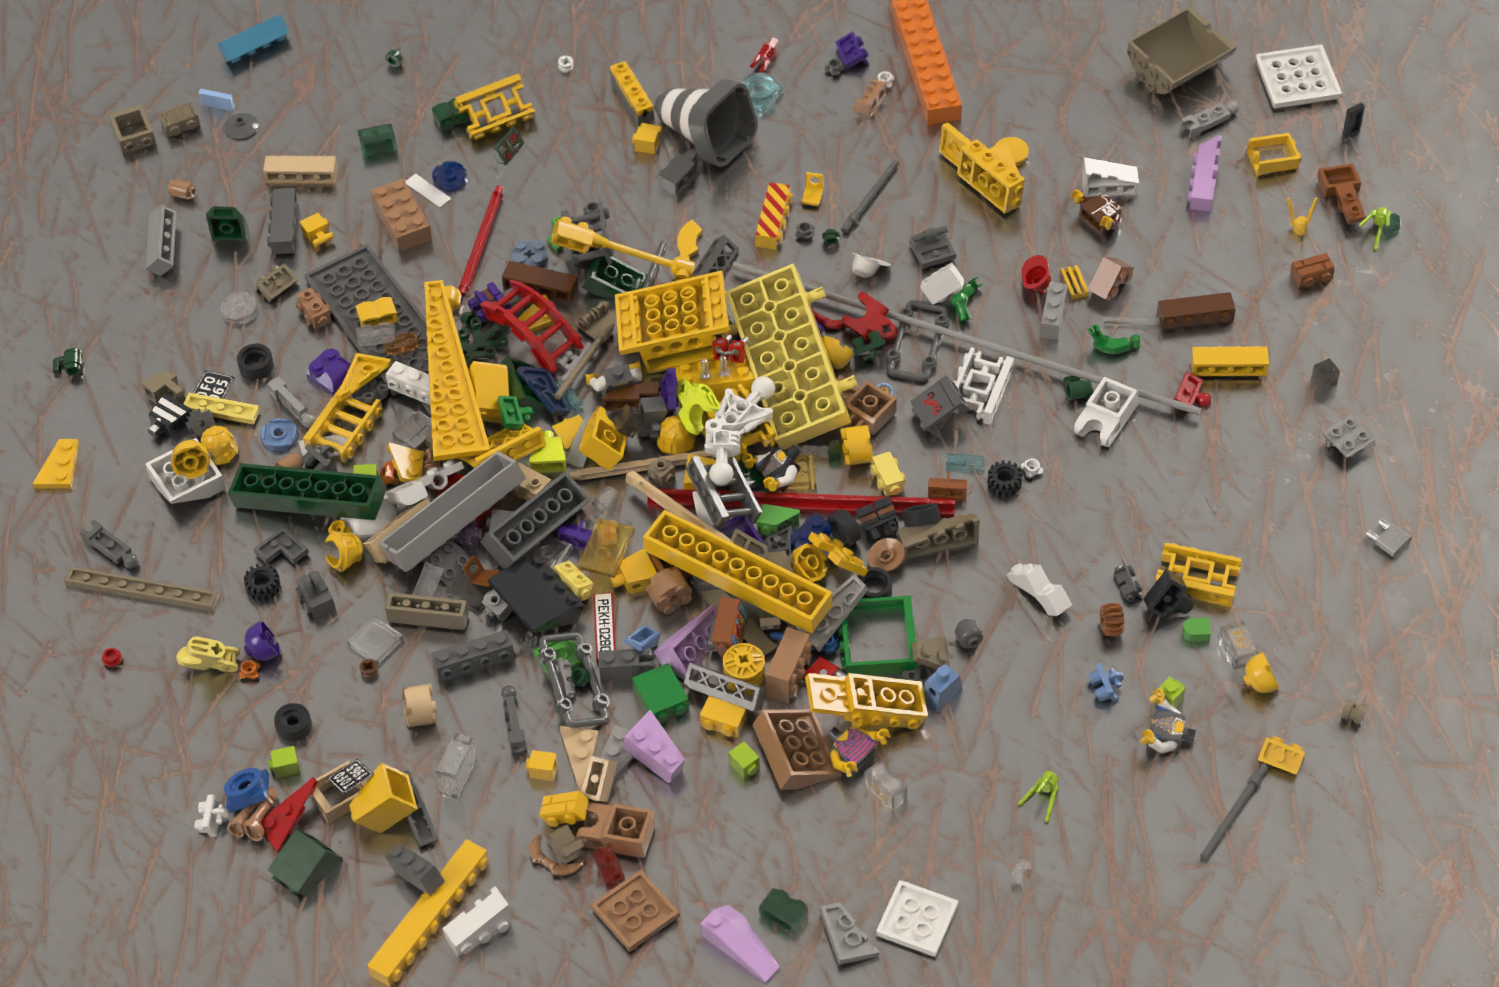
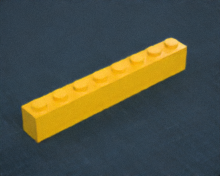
M468 839L464 841L440 872L445 882L431 896L425 892L368 963L367 968L371 977L388 987H391L394 982L401 978L402 971L406 966L412 964L416 953L425 947L427 939L431 934L436 933L441 921L450 915L455 903L461 901L464 892L475 883L480 871L486 869L489 863L487 850Z

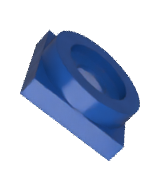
M247 768L237 772L226 782L224 793L227 796L226 808L229 813L267 800L270 776L267 769L260 771L257 768Z

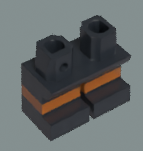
M890 496L873 502L874 508L871 503L856 510L865 533H868L873 541L883 537L879 528L885 525L889 534L897 532L899 529L898 516Z

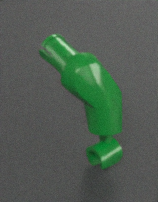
M975 277L963 285V288L951 298V304L953 307H956L960 322L971 319L966 303L968 298L975 292L974 290L983 285V283L977 284L976 279L979 277Z
M1097 324L1092 325L1095 331L1091 327L1088 329L1089 334L1094 340L1093 346L1101 352L1118 354L1129 351L1130 347L1133 349L1140 347V336L1137 334L1132 335L1130 341H1128L1126 337L1114 339L1103 335Z

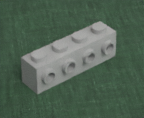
M162 204L149 215L146 270L160 277L173 266L176 211Z

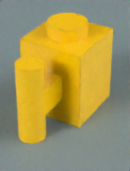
M642 123L641 127H638L637 132L632 137L635 151L655 154L660 143L659 133H662L663 126Z
M319 213L300 221L302 234L314 247L334 238L333 233L328 231L330 225L327 219L322 218Z

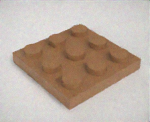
M639 870L591 904V909L629 952L680 916L679 911L642 870Z

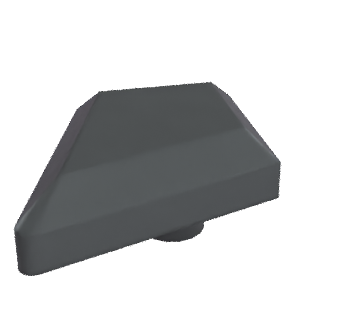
M791 525L766 537L769 553L785 550L789 552L792 533Z

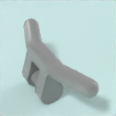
M591 343L586 344L579 356L574 355L570 350L565 351L562 354V358L558 359L555 363L559 370L566 372L561 377L562 383L590 348Z

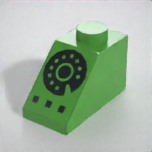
M762 504V513L757 520L758 534L770 536L790 525L792 528L799 525L800 510Z

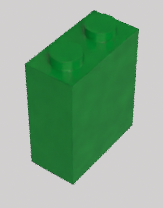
M669 663L632 678L633 690L645 712L647 713L651 710L659 723H663L676 715H682L689 710V699Z

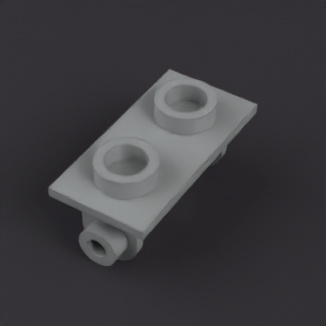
M560 657L553 663L564 697L572 700L575 695L574 684L572 681L566 680L571 679V665L568 663V660H562V657Z

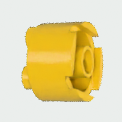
M868 425L840 429L843 440L842 452L845 457L846 466L872 462L873 453Z

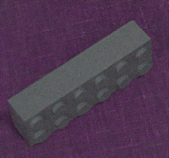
M565 471L490 530L480 543L505 570L517 563L559 529L560 526L580 512L591 499Z

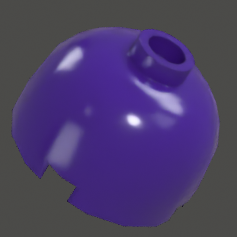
M259 621L252 625L245 633L244 638L246 654L249 657L253 656L259 661H268L281 654L280 645L278 642L275 644L273 640L275 636L265 622Z

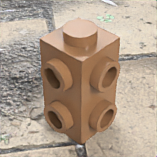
M311 287L296 295L297 303L295 305L299 313L303 312L306 322L309 325L312 324L315 330L332 322L330 317L332 311L328 304L323 303L319 292L316 293Z

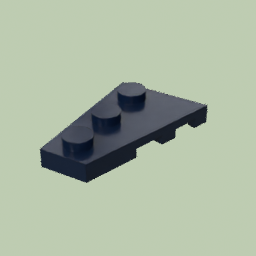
M522 366L518 368L516 372L552 415L567 416L570 409L563 396L560 400L554 397L559 388L549 369Z

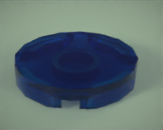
M446 161L443 162V165H437L432 171V181L440 190L454 191L466 183L467 171L461 163Z

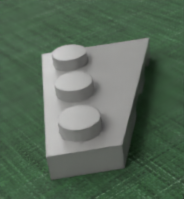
M617 725L614 726L600 756L601 758L618 762L613 782L627 769L628 764L635 758L622 748L624 737L630 729Z
M841 903L820 906L819 912L838 964L879 957V950L871 945L868 941V936L859 930L855 925V920Z

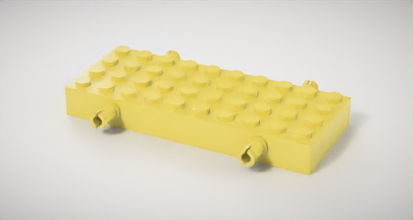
M793 263L726 291L735 323L729 325V332L721 333L723 339L728 334L733 336L737 333L740 334L741 340L744 337H748L749 342L745 345V352L754 379L763 376L770 378L774 382L775 392L773 396L767 400H762L764 408H771L773 410V418L768 422L770 427H773L776 437L774 439L778 446L785 450L792 445L795 446L851 423L842 394L848 389L857 387V381L854 375L841 381L836 380L810 306L812 302L826 297L823 287L821 286L807 293L800 274Z

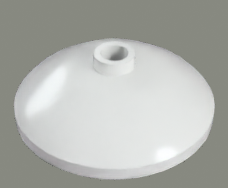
M385 493L376 520L340 517V519L345 522L347 527H350V532L358 537L371 538L398 516L397 505L392 504L388 500Z

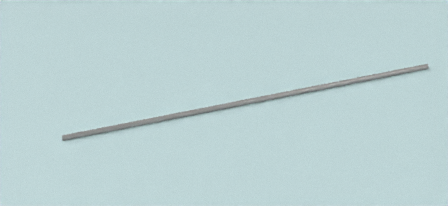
M737 262L732 264V269L757 277L769 274V272ZM803 283L806 292L817 289ZM824 290L826 294L824 298L865 311L867 310L866 306L858 300ZM890 310L885 316L1084 380H1090L1097 384H1100L1103 380V377ZM1126 385L1138 390L1139 397L1200 415L1201 408Z

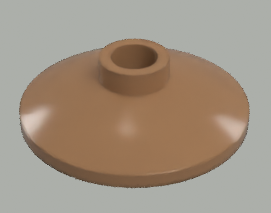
M885 538L879 540L868 552V564L870 567H879L887 572L893 571L903 562L905 549L902 543L896 539Z

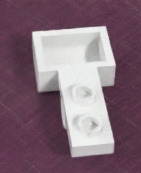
M452 459L443 463L444 467L429 469L426 471V475L387 491L388 500L394 505H412L425 499L428 496L425 486L430 489H443L448 482L447 476L463 469V464L461 461H454ZM435 476H438L440 480L437 486L433 482Z

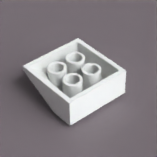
M173 450L145 463L149 478L158 491L171 504L210 498L226 489L223 477L211 459L206 473L193 479H187L186 476L182 475L180 477L173 471L171 465Z

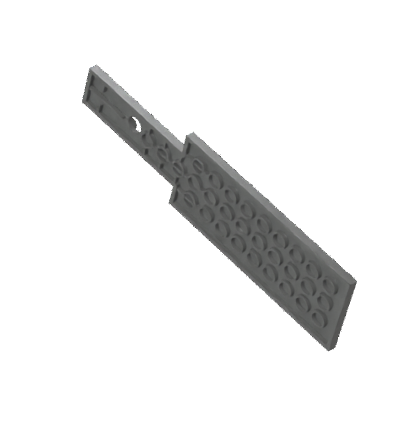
M368 244L304 274L305 280L316 293H320L323 303L329 305L332 316L361 354L391 359V366L397 361L429 374L426 318ZM381 297H391L397 312L398 322L389 326H380L373 330L363 331L357 316L356 306L362 302H374ZM391 366L378 375L386 385H388L386 373ZM389 389L390 393L393 396L399 393L397 391ZM420 401L431 416L430 405ZM483 422L486 436L488 438L493 434Z

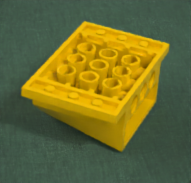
M722 271L615 295L619 352L621 355L640 352L648 374L666 371L668 368L679 367L681 364H697L704 358L708 361L714 360L712 341L716 340L715 334L730 331Z

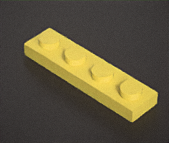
M188 393L184 405L191 408L192 411L198 408L200 410L207 408L210 410L212 417L253 425L260 412L258 405Z

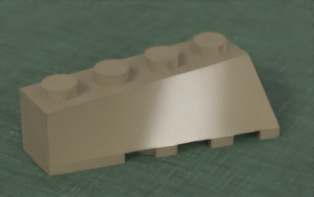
M973 513L962 514L948 519L943 518L929 525L898 529V541L902 543L905 549L904 559L979 543L980 519Z

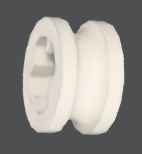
M562 56L558 59L560 71L569 72L573 69V58Z

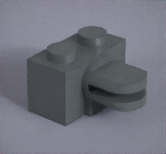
M312 571L308 575H303L302 578L296 580L298 587L295 589L299 599L303 598L306 612H311L314 619L336 610L334 599L318 571Z

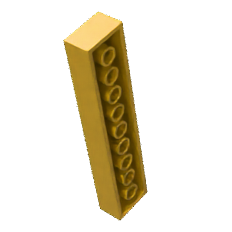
M666 510L660 514L643 536L644 551L811 634L832 607L831 591Z

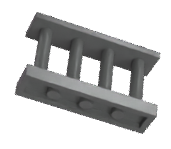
M602 201L599 202V212L570 217L568 210L561 211V218L569 217L573 224L600 219L601 224L589 226L588 229H592L594 232L602 231V236L610 241L608 229L610 213L608 208L604 207ZM564 247L565 263L570 274L577 272L576 265L582 261L605 256L608 265L612 264L611 256H614L612 249L603 248L577 255L575 252L578 251Z
M699 456L691 458L686 471L715 529L723 528L728 518L748 515L752 524H756L762 510L742 474L737 460L734 457H728V464L731 465L734 475L731 482L723 485H732L736 493L719 495L715 487L722 486L713 483L707 473L713 464L704 465ZM740 500L744 508L727 510L722 502Z

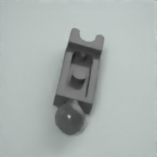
M96 520L91 521V524L94 526L92 531L81 529L80 534L83 541L91 547H95L116 564L123 561L124 565L129 569L135 568L138 565V557L135 554H131V548L104 529Z
M505 686L501 691V696L507 702V705H503L505 717H509L510 720L506 722L511 753H522L527 751L524 729H519L514 701L517 691L513 686Z

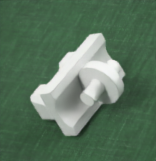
M213 794L207 795V800L199 803L198 812L203 816V819L195 820L194 828L199 833H207L210 837H217L219 825L222 824V821L229 819V812L225 810V805L216 801Z

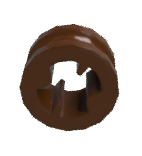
M365 659L360 663V672L364 678L372 679L377 676L378 667L375 660Z

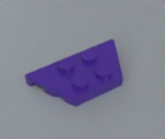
M668 368L659 383L664 403L668 406V415L665 417L672 416L674 411H676V407L679 406V400L676 396V368Z

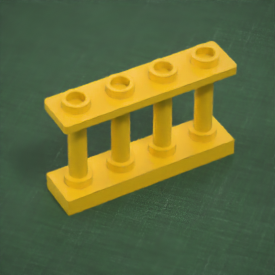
M339 388L303 439L305 447L309 444L313 449L319 445H331L334 451L339 452L341 463L345 464L348 459L352 458L358 445L362 444L367 432L372 430L377 418L381 417L383 408L379 399H376L372 406L355 400L351 396L343 401H337ZM350 405L367 413L361 419L342 410L345 406ZM340 418L358 426L353 432H350L332 424L336 419ZM326 432H332L348 440L342 446L324 439L323 436Z

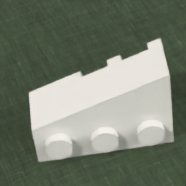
M1084 158L1082 175L1084 196L1094 197L1102 194L1108 196L1138 195L1139 180L1137 168Z
M496 886L490 890L492 894L483 901L478 899L475 902L476 907L467 914L462 912L443 928L444 937L457 957L471 952L477 945L488 942L491 937L499 932H505L512 925L509 905Z

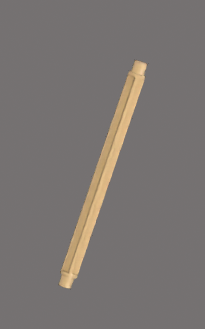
M705 450L663 456L664 459L671 461L674 466L687 464L688 454L710 459L716 458L714 453H706ZM659 457L617 463L610 471L604 467L578 469L577 471L570 472V476L573 480L581 481L627 474L631 471H646L652 461H656Z

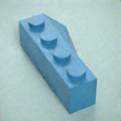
M281 14L221 41L217 45L225 62L231 61L234 63L241 60L240 56L245 53L249 56L256 53L255 49L260 46L264 49L270 46V42L275 39L277 42L285 39V35L290 32Z

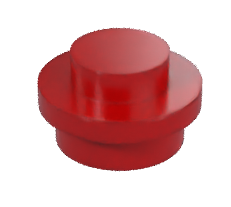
M108 648L103 652L102 661L108 667L117 666L122 660V654L116 648Z

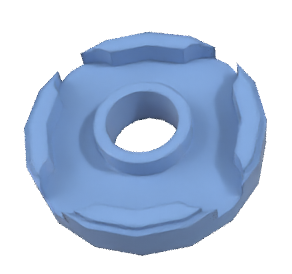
M286 418L272 419L267 425L265 424L260 432L261 441L269 450H287L297 442V426ZM278 432L284 433L282 436H275Z

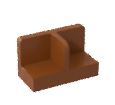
M947 471V479L929 478L928 498L966 500L967 480L950 479V471Z

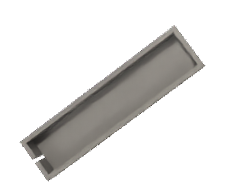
M496 451L378 544L388 561L407 572L413 569L421 560L429 557L439 546L444 545L453 535L458 534L467 524L475 521L476 517L489 510L494 503L503 499L508 492L517 488L526 478L517 461Z

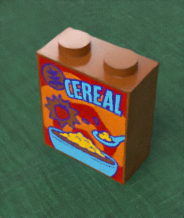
M720 598L711 642L722 658L730 647L743 643L749 615L740 599Z

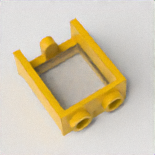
M1290 133L1250 138L1248 141L1246 154L1256 177L1264 173L1291 169L1298 170L1302 157L1301 153L1297 151L1295 140L1291 138Z

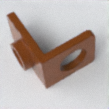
M474 555L462 567V570L472 584L486 587L491 586L487 582L488 579L499 573V571L484 569L478 558ZM472 563H475L477 567L474 574H471L469 570Z

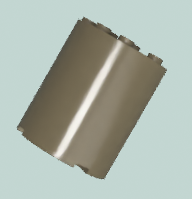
M1190 6L1128 41L1127 55L1130 58L1138 80L1142 81L1151 92L1166 94L1231 57L1237 47L1218 29L1214 31L1211 23L1193 6Z

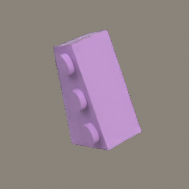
M649 710L626 734L622 748L670 784L683 770L685 759L652 711Z

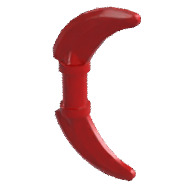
M812 308L815 320L823 324L825 328L837 329L844 327L841 320L825 318Z

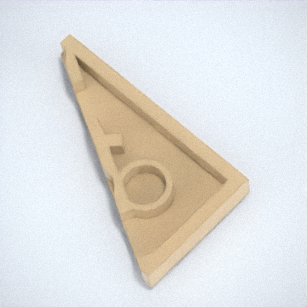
M560 726V734L565 750L568 754L577 787L581 792L590 756H594L599 736L598 730Z

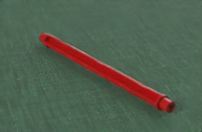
M496 186L492 192L458 287L462 297H465L469 291L503 196L502 186Z

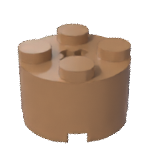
M668 568L658 572L650 579V586H646V591L657 609L667 615L692 600V589L678 568H674L675 571H670Z

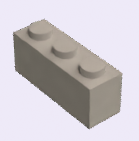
M1049 283L1041 321V338L1059 339L1068 284Z

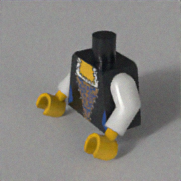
M794 445L787 452L783 451L780 447H776L773 451L757 455L755 458L749 453L745 456L742 455V462L746 468H752L756 464L755 467L766 477L764 479L765 488H769L772 492L779 489L784 493L788 486L794 482L796 475L800 471L801 467L794 460L800 455L801 451Z

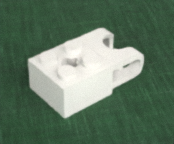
M1104 377L1075 422L1074 433L1084 437L1089 431H1100L1101 445L1110 447L1138 405V390Z

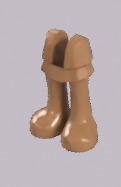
M268 788L267 800L243 808L228 824V831L238 838H242L246 833L252 840H262L264 829L260 823L264 815L272 809L276 801L277 789Z

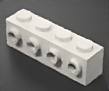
M395 361L386 373L388 388L430 405L429 374Z

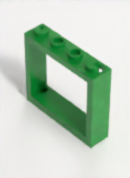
M911 595L860 599L848 615L903 612L908 659L851 662L846 617L838 627V636L843 638V641H839L840 653H844V657L841 658V667L846 669L847 675L849 673L868 676L899 674L904 670L918 669V663L913 661L912 644L916 642Z

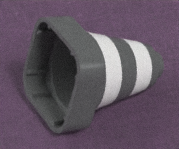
M722 79L711 89H668L655 100L654 107L660 121L693 142L701 161L719 167L726 166L754 139L757 132L758 120L747 86L742 83Z

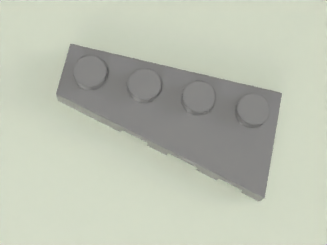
M854 574L832 593V607L812 634L795 626L796 629L810 634V642L819 652L868 591V588Z

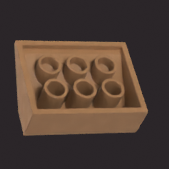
M810 709L762 710L753 723V728L780 790H798L842 775V772L833 766L830 757V745L815 713H812Z

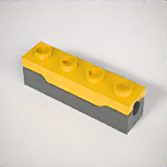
M624 61L610 66L611 82L638 126L642 123L654 121L653 104L627 62Z

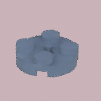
M540 240L518 241L511 254L512 262H519L530 266L540 267L548 261L547 249Z

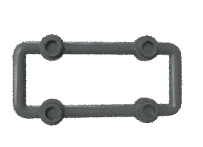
M911 300L899 312V314L912 318L913 307L941 312L935 318V325L949 328V310L943 305H932V303ZM900 322L893 348L886 354V363L888 364L886 371L893 377L919 382L927 381L930 374L937 369L935 358L942 335L938 333L934 335L929 355L922 361L923 374L895 370L894 367L901 362L899 350L907 328L906 323Z
M577 632L542 636L539 640L541 652L538 658L542 664L546 665L558 701L555 706L556 713L563 717L565 724L570 728L606 724L609 721L607 708L610 700L607 695L601 692L590 658L593 653L591 645L585 643L583 636ZM576 640L578 648L575 654L579 660L583 661L586 671L588 670L590 673L589 681L595 696L592 706L596 711L600 712L601 717L572 720L570 712L573 706L571 701L564 697L553 663L556 653L553 648L548 647L547 643Z

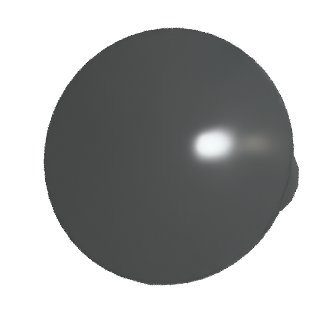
M373 378L354 392L352 397L366 404L374 403L376 399L383 400L387 397L389 393L388 385Z

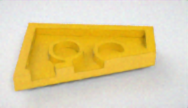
M78 439L58 440L32 483L34 489L72 487L79 448Z

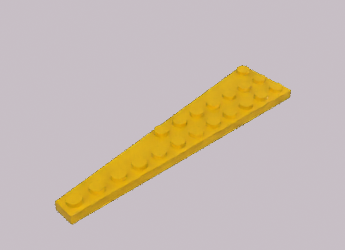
M443 280L425 282L433 461L482 455L490 451L445 286Z

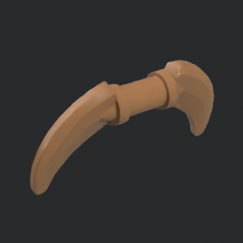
M541 834L535 836L530 843L529 854L531 860L534 863L543 864L549 868L553 875H569L575 873L584 865L583 860L574 864H558L556 861L547 858L540 847Z

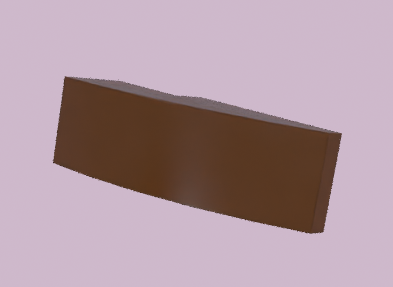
M659 382L633 384L602 395V407L610 411H637L640 398L660 396Z

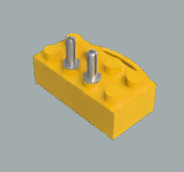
M721 356L720 360L708 361L704 358L701 359V362L694 365L681 364L679 367H675L677 384L682 379L688 380L690 384H705L713 391L718 402L724 398L726 389L734 388L737 390L738 384H742L744 389H748L749 393H752L751 386L754 378L748 358L744 360V363L731 362L726 360L725 356Z

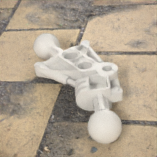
M761 376L753 381L751 386L752 393L746 400L734 395L732 389H726L725 396L720 403V408L714 415L715 419H710L705 424L706 444L704 449L706 453H714V457H716V463L711 466L709 471L710 479L716 485H727L733 478L734 472L731 465L728 464V457H734L739 454L741 445L740 435L748 433L761 423L773 418V410L771 408H761L756 405L760 400H767L772 397L775 392L774 382L768 377Z

